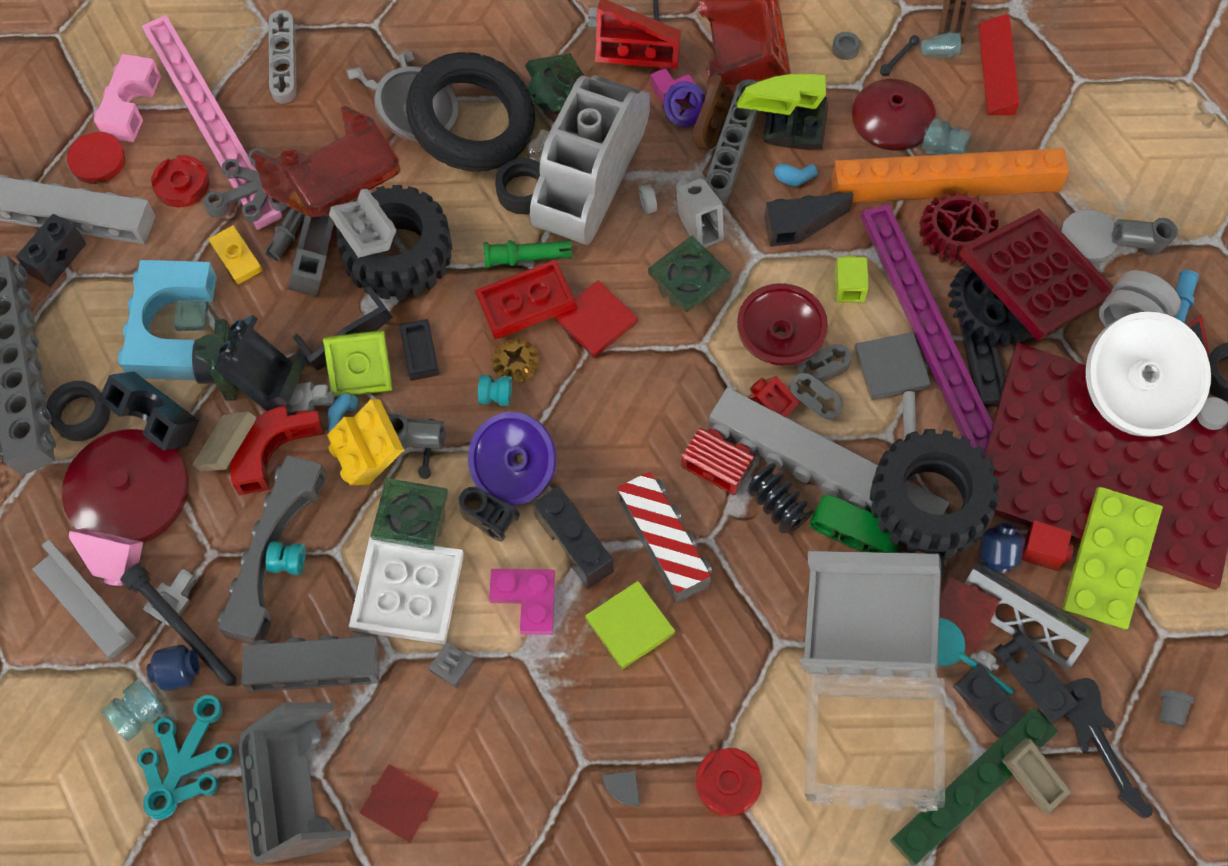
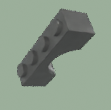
M319 174L315 175L287 287L288 290L316 297L334 225L329 213L332 206L339 205L344 181Z

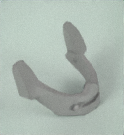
M410 50L401 52L399 62L402 67H407V63L414 60L412 52ZM360 67L346 69L349 79H360L368 88L376 91L379 83H376L373 79L367 80Z

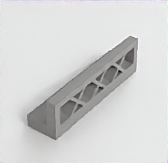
M47 540L41 546L49 555L32 570L107 657L113 660L137 639L136 636L64 554L50 540Z

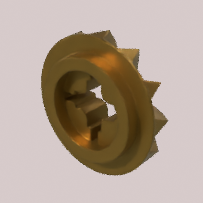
M518 337L510 341L504 339L499 347L495 346V351L491 357L492 367L498 377L511 376L512 382L525 381L532 377L538 369L539 355L537 348H534L529 340L523 341ZM521 352L520 359L522 362L515 361L513 364H510L509 356L515 357Z

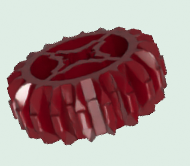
M955 190L951 197L944 192L940 199L934 197L931 204L925 207L923 216H921L919 234L920 237H923V246H930V255L938 253L939 261L947 258L951 266L955 260H958L963 266L966 262L959 255L962 248L998 229L999 220L995 219V210H988V202L980 203L979 195L974 197V199L970 198L968 191L963 196H959Z

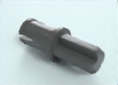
M293 206L282 225L276 226V233L264 250V253L269 258L280 262L288 246L297 239L295 233L306 215L302 209Z

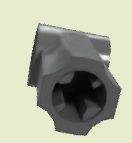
M1164 217L1158 218L1154 222L1118 219L1114 223L1111 235L1112 242L1116 243L1117 246L1142 248L1145 252L1154 255L1160 253L1177 237L1178 229L1173 221Z
M397 412L388 414L394 430L402 429L400 433H397V436L404 450L409 447L441 449L444 445L446 437L444 421L411 419Z

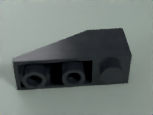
M834 192L830 195L815 197L807 195L797 199H776L766 202L764 219L770 247L798 244L850 212L853 193Z

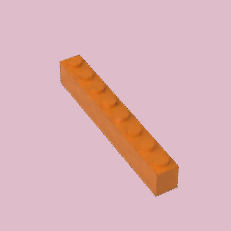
M1064 148L835 160L831 182L833 193L852 192V203L940 198L944 192L951 197L955 190L959 196H963L967 191L969 196L1060 192L1069 174V168Z

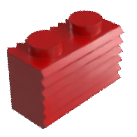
M699 428L682 455L681 467L697 475L699 478H703L710 484L730 492L731 495H735L753 466L754 455L742 444L736 443L733 445L725 441L722 434L716 430L708 429L706 431Z

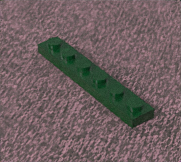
M1033 707L903 827L890 842L912 866H916L1013 775L1002 760L1025 738L1031 739L1040 750L1059 731Z

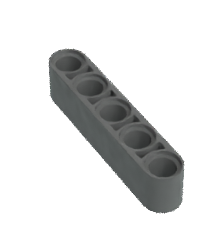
M750 79L743 80L736 88L706 179L707 184L720 199L723 206L731 198L759 112L758 110L737 108V101L745 88L757 83V81Z

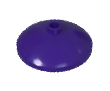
M504 412L489 418L478 428L470 443L468 466L476 487L481 488L511 506L526 504L536 499L549 486L556 468V450L550 433L537 419L524 413ZM520 453L524 457L522 464H519L517 460Z

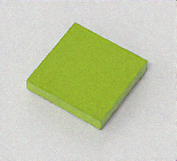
M384 330L323 338L331 392H335V397L343 393L359 395L393 390Z
M636 581L585 615L586 621L622 670L675 635V630L639 581Z

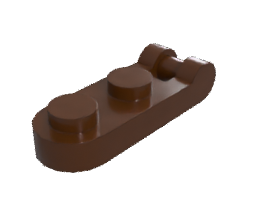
M718 74L711 76L707 81L709 89L692 131V140L699 149H713L717 145L734 97L733 91L729 87H725V81Z

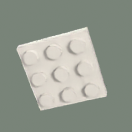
M370 537L349 623L350 630L445 645L464 557L463 550Z

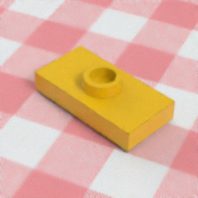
M234 225L208 239L237 285L263 271Z

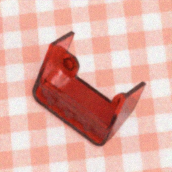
M347 106L340 108L346 136L309 155L294 149L283 151L276 158L270 157L258 150L253 152L264 194L310 217L323 216L330 212L332 206L345 204L357 198L362 189L371 190L397 176L401 171L399 159L374 119Z

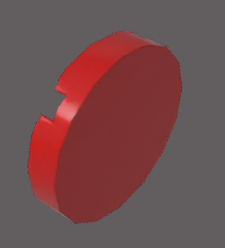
M91 132L81 136L71 145L67 153V163L72 174L82 182L97 184L96 181L101 180L106 182L114 178L125 164L124 150L120 141L113 135L104 132Z
M178 155L175 159L170 160L168 158L162 161L155 168L151 177L153 191L159 201L167 206L176 208L187 207L198 202L206 194L210 185L209 174L201 161L192 156Z
M737 748L717 749L710 752L700 762L696 772L695 789L700 801L710 811L721 816H737L747 812L757 802L762 790V776L757 762L748 753Z

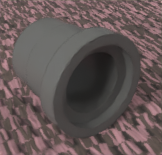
M1160 690L1159 698L1162 699L1159 721L1171 726L1185 727L1189 708L1194 705L1195 698L1176 691Z

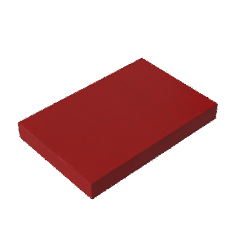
M556 259L474 290L494 339L577 308L574 296Z

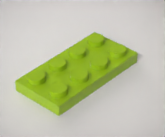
M1102 487L1096 488L1062 606L1063 611L1128 630L1163 506Z

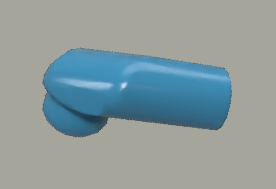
M781 163L775 167L774 175L779 181L792 187H798L816 178L818 171L813 164L797 169L789 164Z
M343 393L338 396L328 410V433L343 419V415L347 410L354 411L358 407L359 401L357 396L350 395L349 393Z

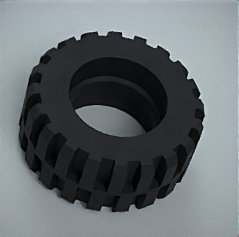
M392 185V188L386 189L385 186L377 187V191L372 192L371 195L378 201L379 206L388 219L393 222L395 229L410 230L421 237L413 248L403 254L384 256L375 253L358 258L337 227V245L345 270L358 288H364L363 286L368 283L374 292L379 294L381 299L390 300L391 296H396L397 300L406 299V295L413 294L414 297L422 294V289L427 287L429 290L435 286V279H441L447 272L446 266L450 265L451 251L453 249L446 215L443 214L440 204L433 201L432 196L426 192L419 194L417 188L408 186L407 189H403L402 185Z
M924 429L923 435H919L917 431L906 434L904 441L897 439L891 444L890 450L884 452L876 468L870 489V500L873 502L871 512L874 518H879L877 526L881 532H889L891 534L889 541L895 546H898L899 543L907 546L905 552L915 553L916 550L924 552L923 554H936L940 552L941 556L945 558L953 556L956 549L959 552L967 550L972 542H977L983 535L998 506L1000 496L997 491L1000 484L999 478L992 476L995 471L992 461H985L983 459L985 452L979 446L973 448L969 445L970 439L963 435L961 439L953 437V432L943 430L942 434H937L935 429ZM924 472L936 473L948 478L961 493L963 500L962 508L948 515H933L922 511L908 498L904 488L906 479Z

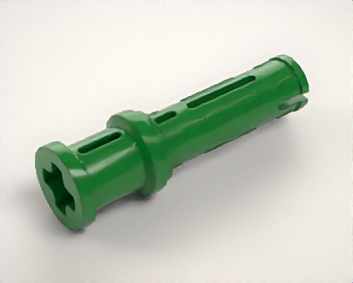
M508 240L505 244L493 245L483 242L485 268H490L494 264L514 266L517 265V261L572 259L571 250L559 251V249L571 248V240L516 244L515 241Z

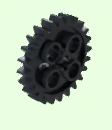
M968 264L958 271L950 284L952 289L949 291L948 297L952 298L949 303V307L957 309L952 316L953 318H962L963 321L959 327L968 326L970 328L969 336L974 333L979 334V342L989 338L990 346H994L999 340L1002 348H1005L1009 342L1016 346L1020 340L1025 342L1030 335L1032 336L1028 329Z

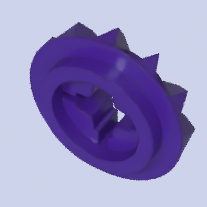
M680 81L671 85L664 94V104L662 105L666 118L674 123V125L681 127L696 124L705 95L698 85L689 81ZM687 96L686 102L693 109H683L681 112V106L677 104L675 99H684Z

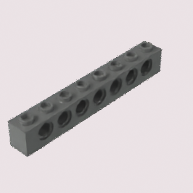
M6 255L0 258V438L4 463L20 475H25L55 462L54 448L56 443L50 431L51 415L46 408L45 398H47V391L42 383L41 373H43V367L38 359L37 349H39V343L34 335L33 326L35 325V319L30 310L31 295L26 286L28 275L20 263L17 264Z

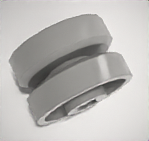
M1132 270L1125 272L1119 278L1112 292L1099 308V317L1105 327L1122 317L1139 312H1159L1175 318L1180 310L1181 300L1175 289L1162 278L1146 271Z

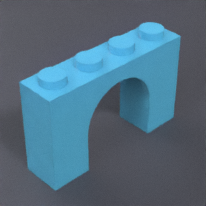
M140 260L138 271H135L133 275V285L135 287L133 297H130L128 301L130 313L128 323H125L123 327L124 345L123 349H120L118 353V364L124 372L134 371L144 379L196 380L192 365V350L195 340L158 338L150 334V325L156 313L168 304L178 301L213 302L217 276L210 262Z

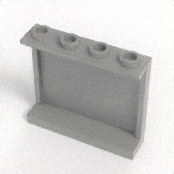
M808 551L807 563L810 568L805 650L804 658H800V664L804 672H808L810 676L820 678L827 677L828 673L841 674L842 677L848 679H859L862 675H875V678L879 680H894L895 676L909 677V680L915 682L929 681V678H937L941 561L939 554Z

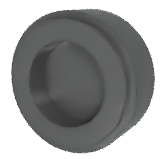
M842 32L834 37L832 52L836 57L842 60H850L858 55L860 40L855 34Z

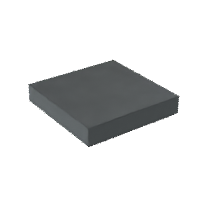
M913 332L855 344L854 349L871 401L901 395L906 391L915 392L930 388L931 383Z

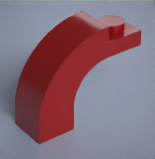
M281 406L269 410L256 418L230 462L231 482L238 495L270 490L267 472L268 462L278 447L292 440L324 434L323 423L318 411L303 410L290 416L286 406Z

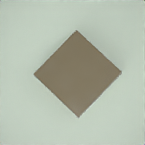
M248 411L222 415L192 467L200 472L226 469L254 424L256 417Z

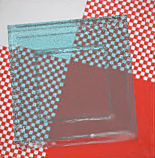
M177 300L174 320L176 331H206L209 307L207 300Z

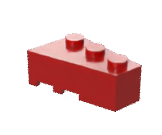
M608 0L599 1L597 7L595 62L677 69L680 55L681 30Z

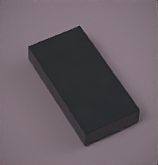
M428 319L399 325L410 381L440 375Z

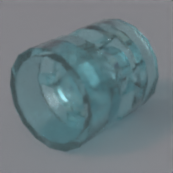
M934 117L920 151L930 155L964 154L973 131L960 126L951 128L950 122Z
M139 679L123 691L124 698H114L100 710L112 727L127 742L143 730L144 721L151 723L165 711L161 703Z

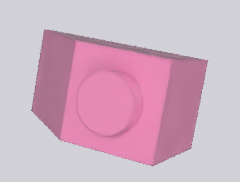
M87 528L71 530L69 532V539L91 574L104 578L103 582L106 584L122 586L123 583L120 581L122 575L140 561L143 546L141 541Z

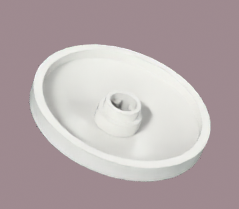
M1139 312L1114 321L1097 336L1087 358L1086 382L1095 407L1109 423L1126 433L1151 437L1175 432L1189 424L1198 415L1209 393L1211 369L1203 344L1187 325L1167 314Z

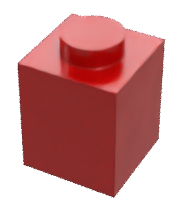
M1034 520L1026 534L1022 560L1058 571L1064 562L1069 563L1074 550V544H1070L1072 532Z

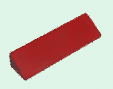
M1005 14L981 22L978 25L987 115H1015L1019 105L1010 15Z

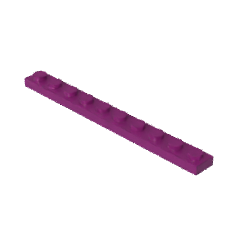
M887 204L862 211L860 218L961 436L963 435L970 439L969 445L973 448L979 446L985 452L993 423L890 205Z

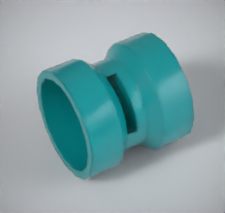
M480 375L478 403L480 405H489L494 401L500 406H510L512 377L501 376L499 379L493 380L490 375Z
M271 541L266 553V571L268 573L287 571L289 575L300 576L304 569L306 557L304 544L294 543L291 546H285L282 542Z

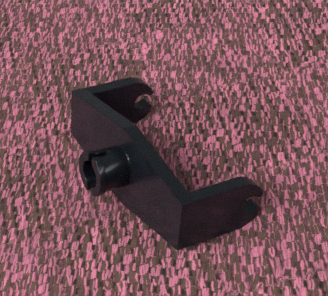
M368 283L363 287L378 308L346 326L336 335L377 331L393 318ZM298 333L292 336L317 371L327 365L324 345L312 353Z

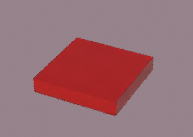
M599 280L575 298L576 309L555 316V321L593 358L597 357L638 323V317Z

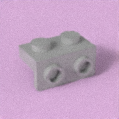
M368 189L360 191L357 201L331 207L329 216L358 258L389 250L396 229L393 222L388 219L379 206L378 201L371 195Z

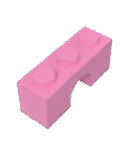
M122 54L119 63L114 66L110 84L104 90V98L101 105L94 113V123L100 132L111 134L118 140L134 143L143 119L136 104L129 102L140 96L153 97L161 78L154 59Z

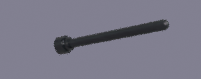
M137 563L128 569L120 578V581L127 589H133L136 593L140 592L226 686H233L236 683L235 675L150 584L149 572L141 563Z

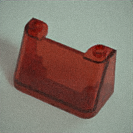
M700 0L697 2L700 15L702 17L706 16L710 22L715 58L709 60V66L706 67L708 78L718 74L725 81V85H736L747 79L759 82L772 77L791 74L778 0Z

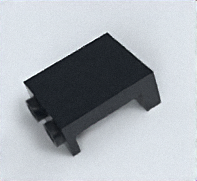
M251 315L244 320L238 319L231 325L228 330L230 336L227 342L218 350L217 355L219 358L214 369L263 409L269 411L289 403L308 359L300 352L287 358L253 329L258 318Z

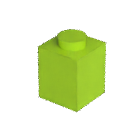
M854 255L837 257L834 269L835 302L865 303L868 292L867 257H857Z

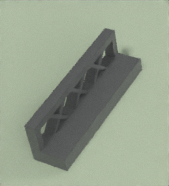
M981 561L977 562L955 598V601L1011 635L1020 630L1034 649L1070 670L1089 641L1093 628L1003 574L988 569ZM972 583L985 590L988 601L976 603L965 596ZM1007 603L1014 607L1016 618L1004 620L999 617L995 605ZM1024 622H1039L1043 625L1045 636L1032 637L1027 634ZM1065 638L1075 644L1076 647L1067 658L1055 650L1053 640Z

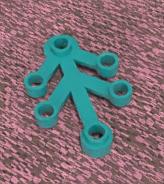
M212 695L201 696L195 702L193 712L197 719L180 751L174 737L177 731L175 723L168 718H161L155 723L154 733L160 738L169 768L163 783L157 768L161 760L160 755L151 748L143 749L138 754L137 762L144 770L149 791L143 800V808L146 814L153 819L163 820L170 817L175 812L178 803L200 794L205 796L215 794L219 783L211 774H203L199 776L196 782L177 788L183 776L216 763L227 765L234 759V750L227 743H219L213 750L193 757L209 725L217 722L223 713L222 704ZM208 707H215L213 715L205 716V711ZM165 724H170V730L166 734H161V727ZM222 749H228V756L224 759H219V752ZM149 754H153V762L148 765H145V757ZM211 779L213 783L211 788L203 790L202 785L204 781ZM161 798H166V805L163 808L158 809V800Z

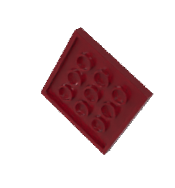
M1040 209L964 246L959 253L965 262L1038 341L1101 306L1113 289L1111 283Z

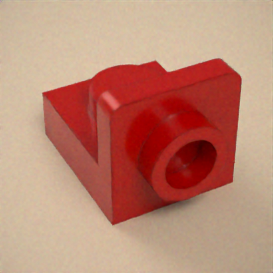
M777 376L768 379L762 377L750 387L749 390L752 393L747 397L784 417H787L800 403Z

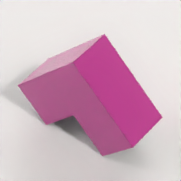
M666 68L650 74V85L662 104H664V94L671 85L680 81L694 83L689 74L673 80ZM687 96L684 99H675L677 104L687 101Z

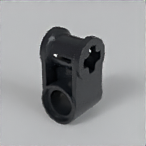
M479 487L465 488L459 496L462 517L497 541L503 542L506 537L504 533L513 520H518L520 517V513L513 506L495 498ZM471 501L481 503V506L477 509L466 507Z

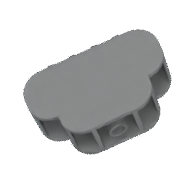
M582 75L577 79L543 148L540 160V177L535 186L530 206V220L533 227L585 245L591 243L643 137L650 111L649 92L597 75H593L591 78Z

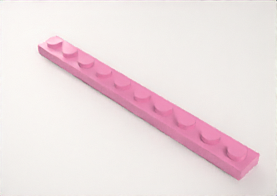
M167 15L142 25L145 35L221 168L224 161L235 159L240 167L257 171L251 165L246 151ZM230 167L228 171H232L236 167ZM227 178L233 189L249 183V181L239 178ZM256 193L240 199L242 205L244 206L246 203L252 202ZM270 194L261 210V218L258 221L252 222L256 230L283 218L280 211L272 208L269 201ZM251 210L248 214H253L256 210Z

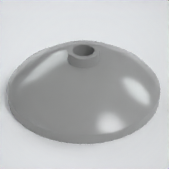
M401 67L390 71L380 80L374 96V105L379 119L392 133L403 139L418 142L408 123L406 100L410 85L422 68ZM448 85L434 96L433 109L439 122L450 131L457 119L458 103L452 88Z

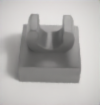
M446 642L428 669L440 679L457 688L475 661L468 654Z

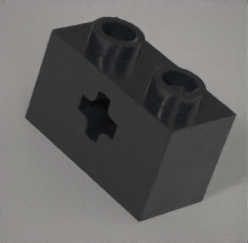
M52 214L16 255V258L25 268L28 275L51 287L85 247L86 242L75 225Z

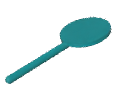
M940 618L938 666H950L961 659L973 668L978 663L964 654L965 640L961 630L953 622ZM987 671L1003 691L1009 695L1014 693L1012 688Z

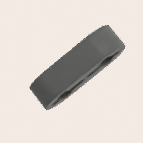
M842 344L826 347L818 351L811 358L799 363L797 374L806 372V367H809L811 370L817 369L815 376L826 382L848 370L851 362V352ZM835 355L837 358L843 357L842 363L839 364L837 360L831 362L832 356ZM807 378L805 381L799 379L803 385L810 387L812 382L810 379Z
M802 372L792 379L790 387L792 394L820 417L832 419L841 413L843 409L842 397L817 376L810 372ZM807 378L812 381L810 388L817 392L815 396L809 391L800 393L798 380L805 381ZM821 395L826 400L833 397L836 400L834 402V406L837 408L834 412L830 409L828 412H825L822 409L824 403L818 399V396Z

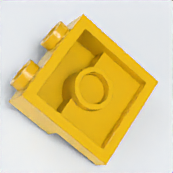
M370 399L354 417H343L327 434L331 443L328 447L329 451L334 457L338 458L342 467L340 475L350 486L370 485L404 451L380 399Z

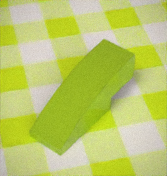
M788 74L759 81L745 88L737 101V108L790 115L796 106L816 109L826 96L825 75Z

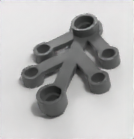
M261 148L251 150L248 157L253 167L261 168L264 166L276 170V172L268 175L240 167L238 161L228 159L222 164L225 176L229 179L239 178L246 180L249 183L225 193L209 192L204 199V207L211 217H222L228 212L230 203L256 193L252 202L246 203L242 208L245 219L249 222H255L261 218V210L273 186L283 182L280 190L273 192L269 197L272 208L276 211H282L288 206V198L294 186L302 184L307 180L310 174L308 162L300 157H292L283 161L266 156L265 151ZM262 156L261 159L254 160L256 157ZM230 167H236L234 170L228 171ZM277 199H283L282 202L275 203ZM256 210L255 213L248 214L249 211Z

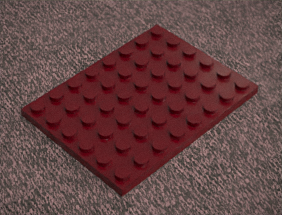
M1017 343L1012 353L983 458L985 461H992L995 467L992 476L999 478L1000 487L997 493L1000 497L994 515L1029 527L1035 520L1071 531L1070 541L1081 544L1096 488L1102 487L1163 506L1146 567L1214 590L1219 588L1228 552V423L1221 429L1210 430L1202 426L1196 416L1183 428L1165 435L1144 437L1126 433L1109 423L1095 407L1087 388L1086 365Z

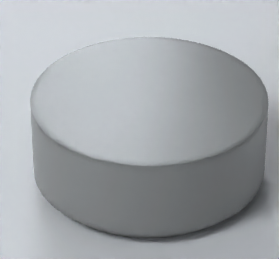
M651 184L639 186L638 194L643 211L646 214L656 212L657 202Z
M1207 398L1197 415L1199 423L1210 430L1221 429L1228 423V404L1220 398Z

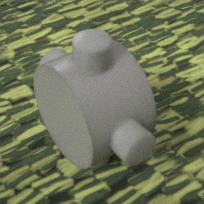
M980 650L978 654L973 653L971 655V659L981 664L989 672L992 669L996 671L999 667L996 664V658L986 651Z

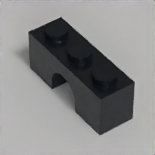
M134 371L109 375L98 400L119 417L135 416L145 420L147 424L142 434L164 451L188 446L200 421Z
M559 486L533 502L536 519L551 540L556 538L569 559L570 566L587 589L614 572L613 558Z

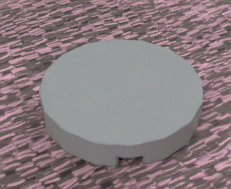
M1092 209L1079 210L1072 213L1062 225L1061 232L1092 264H1095L1096 261L1108 260L1118 247L1116 243L1112 242L1111 235L1115 222L1102 212Z

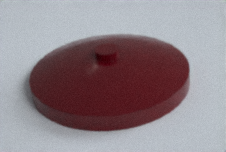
M139 429L114 431L89 443L73 459L63 480L62 503L70 522L76 529L87 528L143 543L162 534L180 515L189 491L188 471L176 448L164 451L142 434L144 430Z

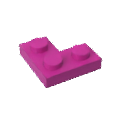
M491 569L490 603L521 604V634L553 635L555 570Z

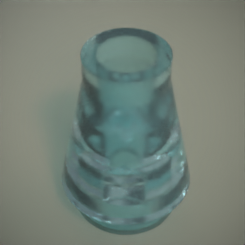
M952 30L929 39L921 40L922 57L955 58V55H961L960 32L953 33Z

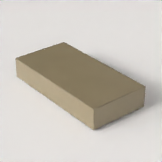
M1025 738L1002 760L1044 814L1051 813L1072 792L1031 739Z

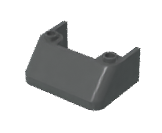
M285 702L246 728L240 736L239 756L249 847L252 860L256 864L272 863L324 852L351 838L350 830L334 831L332 824H330L326 817L315 816L308 754L316 748L321 740V729L318 726L317 720L334 710L333 703Z

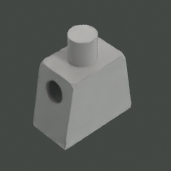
M688 178L681 179L675 186L677 190L678 214L697 250L723 241V204L704 179H697L692 182Z

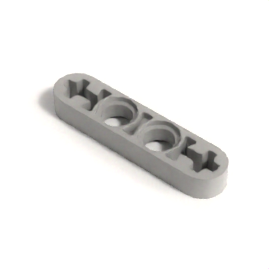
M285 10L275 11L269 17V88L273 99L279 104L290 103L294 100L297 93L296 30L292 15ZM281 22H284V24H283L284 32H280V29H279V26L281 25ZM280 42L289 43V46L285 49L275 48ZM280 64L290 65L286 71L280 72L276 70V67ZM280 81L285 82L286 88L284 92H281L282 86Z

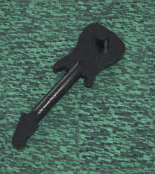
M1082 678L1065 684L1066 689L1079 704L1078 707L1064 717L1070 721L1075 729L1080 750L1086 753L1089 750L1087 745L1088 739H1092L1120 791L1118 798L1143 819L1150 817L1153 813L1151 806L1145 803L1137 787H1132L1101 729L1104 727L1112 731L1115 729V724L1105 715L1102 709L1098 685L1090 678Z

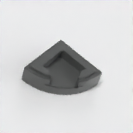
M635 771L602 775L603 784L614 799L626 806L640 807Z

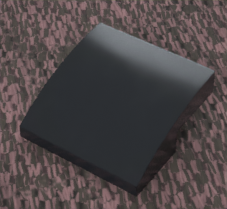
M827 97L823 98L816 109L796 106L790 115L767 112L764 142L787 148L823 150L828 111Z

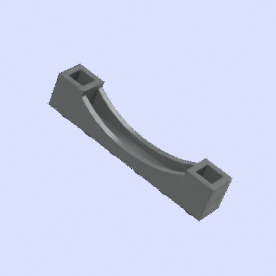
M286 455L283 465L280 464L275 472L276 483L272 492H268L265 497L264 513L261 520H258L254 525L251 546L242 555V569L238 578H234L229 590L230 599L227 607H223L218 616V629L225 638L253 645L254 641L265 640L273 619L267 608H265L264 602L267 549L271 541H278L282 532L296 514L310 502L317 503L327 478L322 464Z

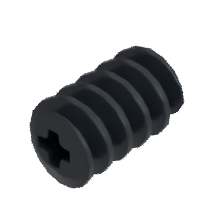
M771 463L752 478L748 486V493L751 496H756L755 502L758 505H764V513L767 515L772 514L771 521L774 524H780L779 531L781 533H789L802 526L812 516L814 510L804 513L803 510L808 502L806 500L800 503L795 502L800 492L795 491L789 494L788 490L791 488L792 483L789 481L781 485L780 481L785 474L780 472L773 475L772 472L777 465Z

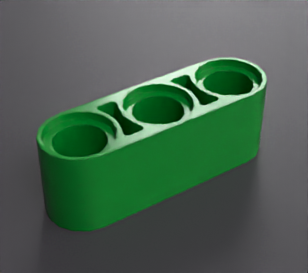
M823 495L809 522L810 527L816 532L859 552L898 553L902 544L899 543L898 546H895L889 541L891 534L889 532H881L877 526L879 518H874L872 513L831 495Z

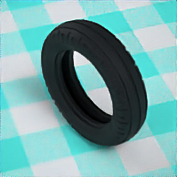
M456 52L432 60L415 76L407 94V119L415 139L436 160L456 169L480 172L500 168L509 160H513L521 154L529 143L534 130V104L523 80L504 63L486 55L482 56L479 53ZM469 83L481 86L496 95L504 104L508 113L509 125L502 134L490 140L475 141L459 137L447 130L439 122L433 109V98L441 89L451 84Z

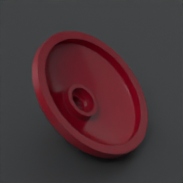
M883 79L867 85L856 96L852 108V121L859 135L868 143L885 150L901 151L918 146L929 137L936 120L935 106L929 95L919 86L900 79Z
M786 283L766 285L752 292L742 303L737 318V330L744 347L756 358L773 365H794L811 358L823 345L828 329L827 315L820 301L804 288ZM781 331L785 333V335L778 336L776 332Z

